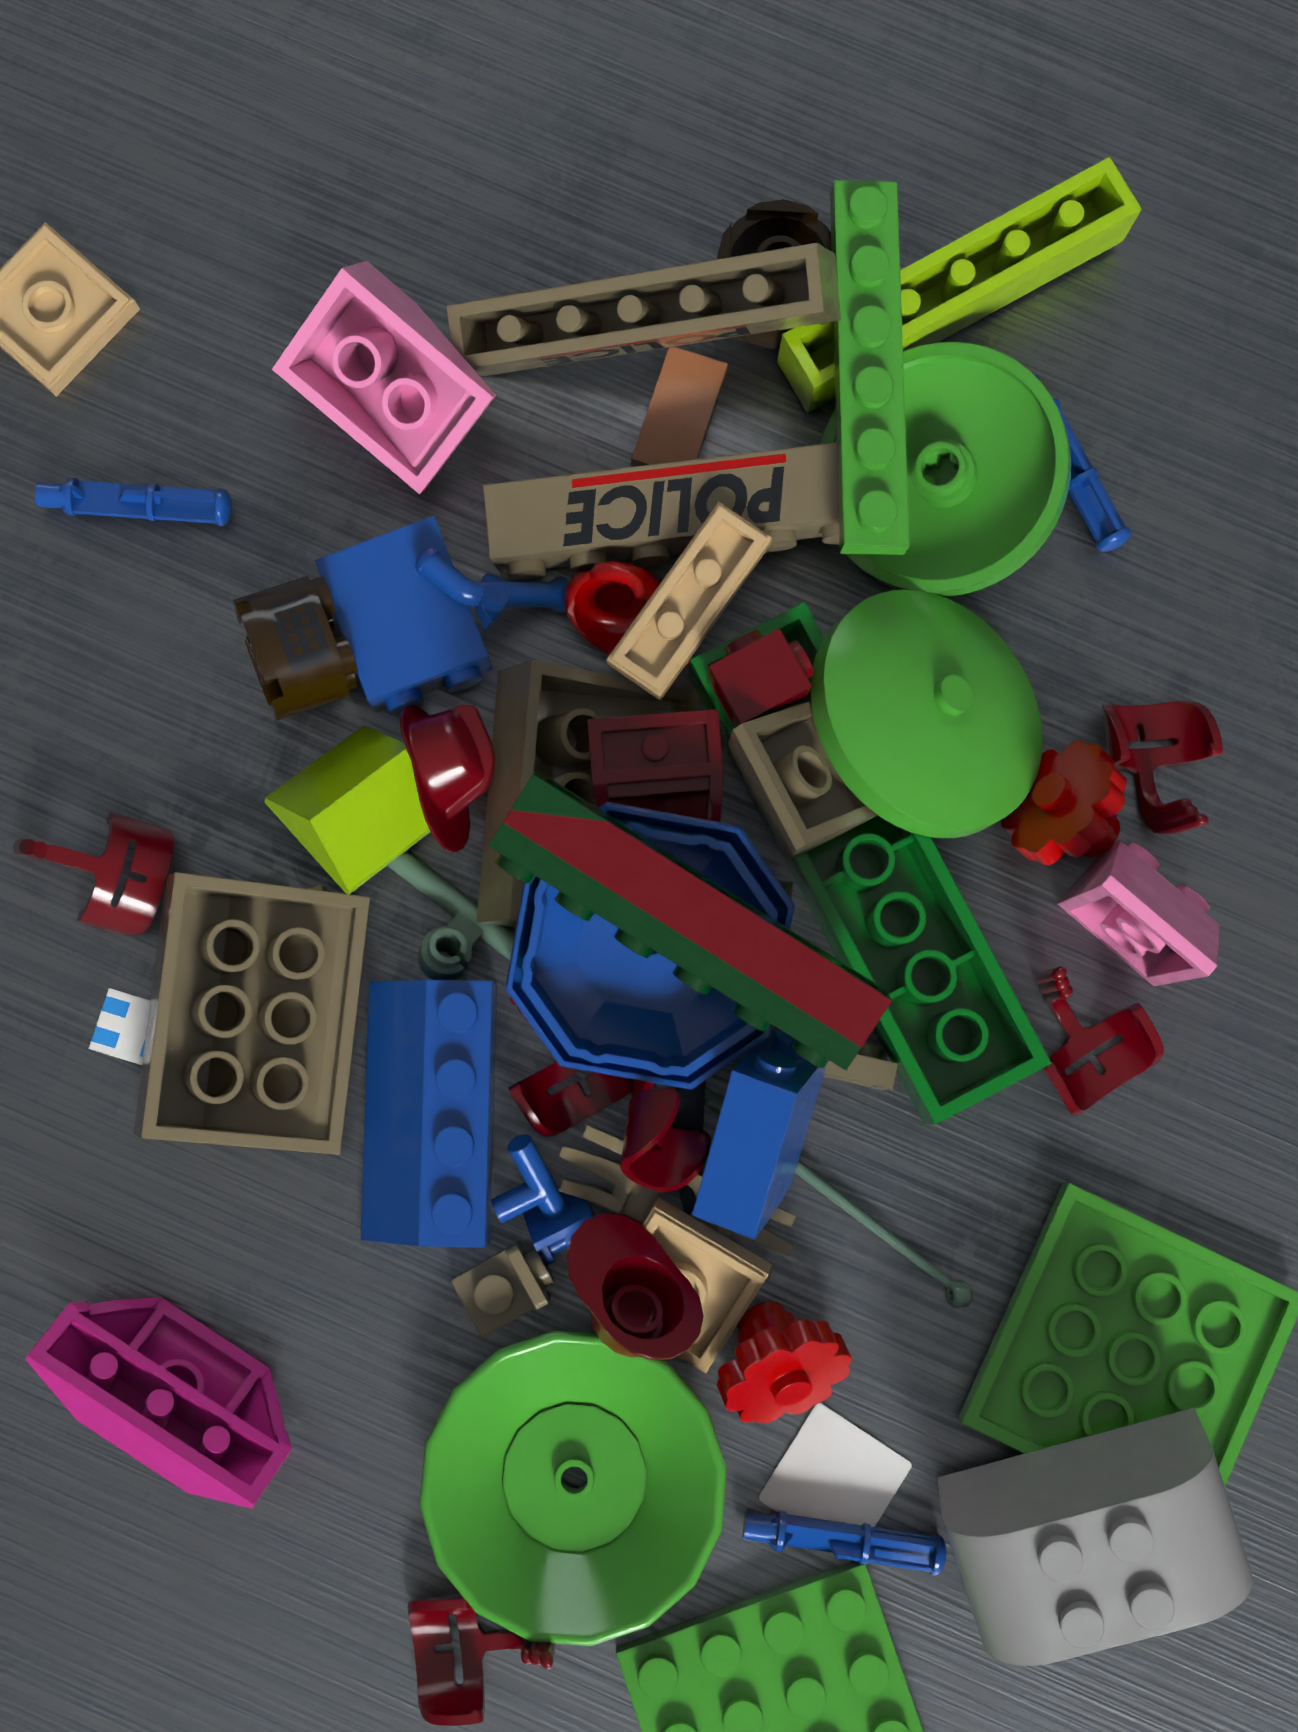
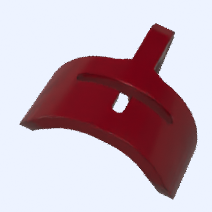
M1173 701L1135 706L1102 705L1108 755L1114 760V767L1116 769H1127L1134 773L1138 806L1146 826L1154 833L1176 834L1208 824V817L1205 814H1200L1197 807L1192 805L1190 799L1182 798L1164 804L1156 791L1153 770L1157 767L1210 759L1223 753L1220 731L1210 710L1203 704L1193 701ZM1137 726L1139 727L1141 742L1171 740L1173 742L1172 746L1129 749L1128 743L1139 741Z
M109 812L107 818L109 832L105 852L99 857L57 845L35 842L32 839L16 840L13 846L15 854L93 873L95 885L86 906L78 914L77 922L126 935H139L148 930L158 908L172 860L174 837L168 830ZM130 840H133L134 850L128 871L144 875L145 881L138 882L126 878L116 906L112 907L110 903L121 874L128 843Z
M1060 966L1044 971L1036 980L1045 1003L1067 1035L1064 1044L1048 1056L1052 1064L1041 1070L1073 1116H1078L1114 1089L1156 1065L1163 1057L1164 1047L1155 1026L1139 1003L1130 1005L1091 1027H1082L1066 1000L1073 993V988L1070 986V981L1066 976V968ZM1119 1035L1121 1037L1118 1043L1095 1056L1103 1068L1102 1074H1099L1092 1062L1088 1061L1069 1075H1066L1065 1069L1114 1036Z
M510 996V999H509L510 1002H511L512 1004L516 1005L515 1002L513 1001V999H512L511 996ZM555 1060L550 1066L510 1086L509 1091L534 1130L543 1136L551 1137L558 1135L633 1092L634 1079L593 1072L584 1077L591 1090L590 1095L585 1094L579 1081L551 1095L548 1093L550 1087L580 1071L579 1069L559 1066Z
M634 1079L632 1098L628 1105L627 1126L624 1134L620 1169L629 1180L642 1187L658 1192L678 1190L689 1184L702 1169L710 1150L711 1138L705 1131L670 1128L680 1103V1095L674 1088L651 1089L655 1083Z
M461 1594L415 1600L408 1603V1616L416 1662L418 1705L422 1717L431 1724L458 1726L483 1722L485 1714L483 1658L486 1651L520 1649L521 1660L524 1664L541 1665L545 1669H550L553 1666L555 1643L531 1642L507 1629L484 1632L478 1623L477 1613ZM449 1614L456 1616L463 1668L462 1684H458L456 1681L454 1649L436 1651L434 1648L437 1645L451 1644L453 1641Z

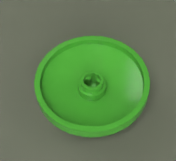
M938 342L921 345L903 351L910 546L905 555H846L870 577L893 589L919 590L943 597L963 595L981 590L1008 577L1033 557L1046 542L1058 522L1068 495L1071 480L1070 444L1067 430L1052 396L1041 381L1017 360L997 350L972 343ZM836 409L826 426L821 444L837 442Z
M902 589L879 593L865 599L831 627L821 642L813 663L814 675L811 676L812 687L810 689L811 707L818 736L827 757L845 785L861 802L893 825L911 833L933 838H959L975 834L1007 817L1023 802L1034 784L1041 763L1042 724L1033 688L1017 657L998 633L984 620L964 606L946 597L919 590Z

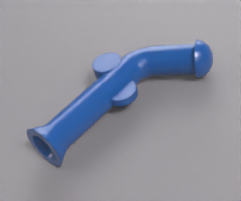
M436 548L423 550L416 559L415 568L419 575L424 574L455 601L475 607V611L485 631L491 622L498 620L505 607H550L560 614L565 612L563 602L566 586L569 582L563 576L556 577L550 582H504L494 574H485L481 581H473L440 555V550Z

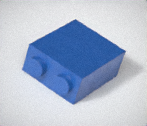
M434 516L315 560L319 574L325 579L335 607V616L343 636H346L358 668L357 674L368 702L376 713L387 709L389 715L400 714L405 707L412 705L418 707L424 702L422 695L446 687L449 693L465 690L483 680L481 673L492 669L489 656L470 607L452 599L424 574L419 575L415 568L417 557L423 550L428 548L440 550V555L453 565Z
M771 1030L770 1037L752 1048L731 1072L692 1216L754 1240L791 1188L826 1066L824 1069L819 1068L795 1053L789 1047L794 1038L782 1030Z

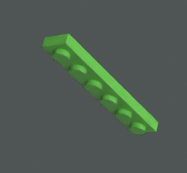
M834 180L830 192L831 250L835 253L841 320L833 321L840 554L905 555L910 544L897 182Z

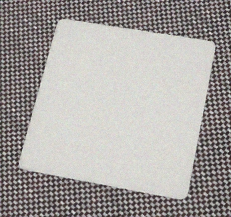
M818 1403L814 1406L759 1494V1500L776 1512L781 1510L786 1511V1514L856 1525L867 1523L871 1524V1527H875L911 1469L912 1464L822 1403Z

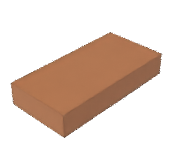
M668 348L631 458V466L636 467L698 459L727 373L728 363L681 348Z

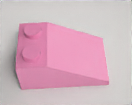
M368 261L341 268L272 368L275 373L418 494H421L496 396L418 304Z
M1121 840L1115 842L1110 849L1097 856L1057 903L1153 986L1207 977L1218 966L1220 924L1206 913L1210 909L1209 904L1191 888L1183 884L1175 887L1157 872L1161 867L1158 860L1138 844L1131 842L1127 846Z

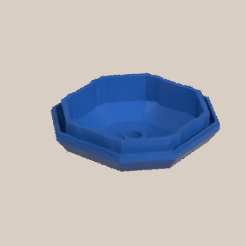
M606 802L599 807L603 812L791 929L795 904L741 826ZM535 877L531 884L524 882L505 989L559 1066L692 1090L770 1037L772 1024H770L766 1032L749 1025L731 1011L735 1001L713 987L708 995L695 991L672 974L677 964L656 951H653L649 958L642 957L631 951L614 938L618 927L597 914H594L590 921H586L569 912L555 901L559 890L540 878Z

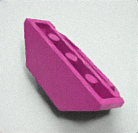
M162 1297L111 1300L88 1304V1301L69 1302L26 1356L28 1364L78 1422L186 1493L252 1509L292 1450L288 1432L285 1431L281 1407L270 1368Z

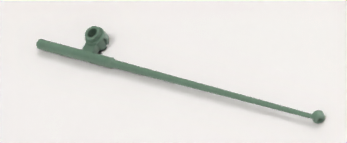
M407 850L387 865L454 917L447 926L437 927L428 932L421 943L418 951V963L421 971L432 980L458 979L466 970L471 959L472 948L480 938L510 960L515 932L503 925L477 923L478 904L426 863ZM438 951L446 952L451 957H444ZM705 1086V1105L720 1115L724 1100ZM798 1161L795 1173L945 1286L947 1288V1300L953 1308L968 1307L970 1305L972 1291L965 1281L954 1282L802 1161Z

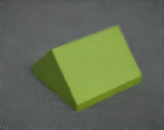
M364 725L266 796L264 802L347 895H350L431 832L420 805L412 762L405 743Z

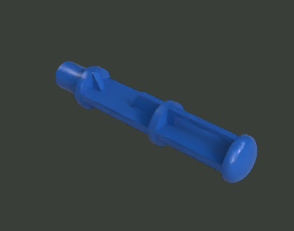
M1053 398L1067 430L1070 444L1071 480L1068 493L1071 495L1097 543V550L1100 552L1115 550L1127 542L1131 536V530L1123 523L1098 477L1099 472L1097 468H1093L1064 416L1060 408L1061 403L1059 399Z
M68 478L65 483L38 482L35 488V502L38 507L61 508L64 513L70 516L86 514L142 518L155 522L158 520L213 523L217 524V526H224L228 523L232 513L230 494L223 488L208 490L166 487L154 483L137 485L81 481L77 478Z
M781 1510L778 1513H773L771 1516L746 1512L744 1517L742 1539L768 1543L776 1552H782L786 1546L832 1552L836 1558L858 1561L859 1564L863 1565L873 1563L930 1572V1575L941 1573L946 1562V1544L943 1537L939 1534L929 1536L871 1527V1524L867 1523L856 1525L786 1514V1511Z

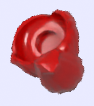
M611 560L597 563L592 569L576 573L567 584L563 602L567 618L576 631L591 646L597 647L609 657L663 579L657 580L654 574L623 561Z

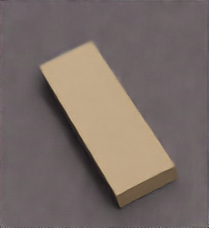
M718 502L606 659L607 664L661 701L770 547L772 537Z

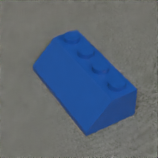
M402 980L369 982L361 1240L426 1247H486L490 1243L497 984L493 981Z

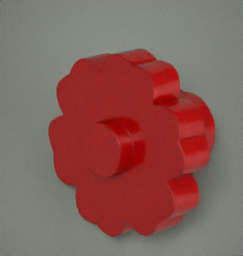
M1080 740L1070 743L1061 754L1053 749L1043 752L1037 777L1028 795L1012 813L1001 819V826L1012 835V846L1028 860L1039 861L1044 865L1054 864L1065 852L1071 857H1080L1082 855L1085 857H1096L1110 849L1119 836L1120 823L1117 819V813L1124 806L1125 795L1123 792L1127 783L1126 778L1114 767V760L1098 744H1086Z
M765 1302L748 1309L738 1322L737 1329L739 1333L736 1337V1359L719 1367L717 1388L726 1410L737 1411L742 1422L770 1423L781 1417L785 1412L793 1415L801 1414L812 1408L814 1404L829 1398L832 1394L831 1385L844 1380L849 1375V1365L852 1357L842 1335L833 1333L827 1321L797 1320L796 1316L791 1312H787L781 1303Z

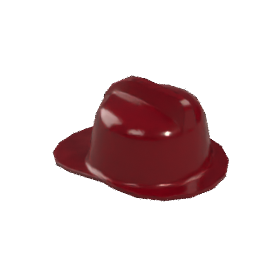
M415 705L405 707L400 715L401 734L412 762L418 797L425 821L433 837L443 849L452 853L464 849L469 839L470 815L468 805L487 790L494 774L496 758L492 741L478 709L473 705H460L433 715H429L426 711Z
M600 1214L585 1220L571 1236L566 1253L568 1276L578 1296L589 1309L593 1328L602 1343L615 1353L627 1357H643L649 1360L672 1359L688 1351L701 1332L704 1315L700 1297L656 1238L639 1222L621 1214Z

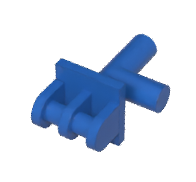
M523 1134L512 1139L507 1149L525 1182L490 1201L501 1223L523 1213L533 1245L540 1252L546 1265H549L556 1261L555 1254L568 1248L571 1236L585 1220L596 1215L588 1200L558 1191L559 1188L530 1135Z

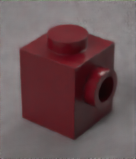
M779 628L765 636H762L758 629L740 636L724 648L728 656L711 664L708 668L706 680L733 728L742 723L788 709L805 700L812 687L808 678L814 675L811 662L802 646L796 640L788 644Z

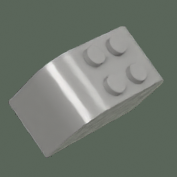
M1195 1408L937 1477L942 1520L983 1646L992 1658L1000 1662L1017 1666L1045 1665L1195 1627L1231 1612L1251 1592L1253 1576L1212 1445Z

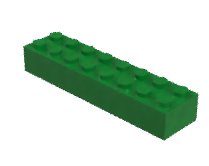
M803 602L690 659L688 677L705 709H718L720 738L836 958L884 988L892 999V1002L874 1030L890 1061L898 1063L896 1072L922 1122L936 1125L1052 1063L931 837L906 831L877 815L790 861L787 860L728 747L734 728L706 678L709 666L728 656L724 650L728 644L740 636L757 629L762 636H765L779 628L788 644L796 640L802 646L813 667L818 648L824 637L809 608ZM809 691V693H808V695H807V698H806L805 700H803V701L797 703V704L794 705V706H797V705H800V704H803V703H806V702H810V701H811L810 691Z

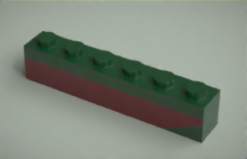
M538 770L532 774L488 845L500 853L495 863L504 871L527 884H531L534 878L538 877L559 890V893L555 897V901L563 908L586 921H590L594 914L599 915L618 927L614 938L625 947L645 958H649L653 951L661 954L677 964L672 974L681 982L703 995H708L712 987L735 1001L731 1011L740 1019L763 1032L767 1031L770 1024L774 1025L794 1038L789 1047L795 1053L819 1068L824 1069L827 1063L831 1061L846 1071L892 1002L886 990Z

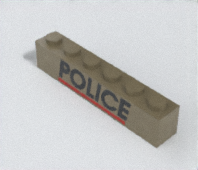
M818 243L447 306L451 344L480 376L841 320L835 253Z
M837 442L483 485L489 557L500 574H508V577L512 580H534L544 577L546 569L570 566L572 572L579 573L592 569L597 563L611 560L633 559V564L638 566H655L667 563L671 560V554L683 553L718 502L772 537V543L767 552L791 549L797 545L796 540L822 537V542L825 544H839Z

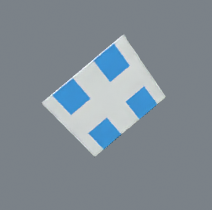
M109 988L88 1049L142 1065L150 1000Z

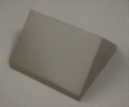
M811 701L742 723L732 730L728 747L788 861L877 816L875 812L853 794L835 771L819 739L814 723Z

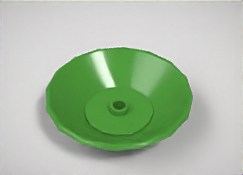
M555 1330L497 1350L453 1388L425 1442L419 1507L437 1566L477 1614L531 1642L593 1646L649 1627L696 1585L722 1532L727 1467L708 1409L669 1362L663 1359L649 1360L643 1357H627L615 1353L602 1343L597 1333ZM569 1467H579L586 1473L587 1481L579 1488H571L563 1482V1472Z

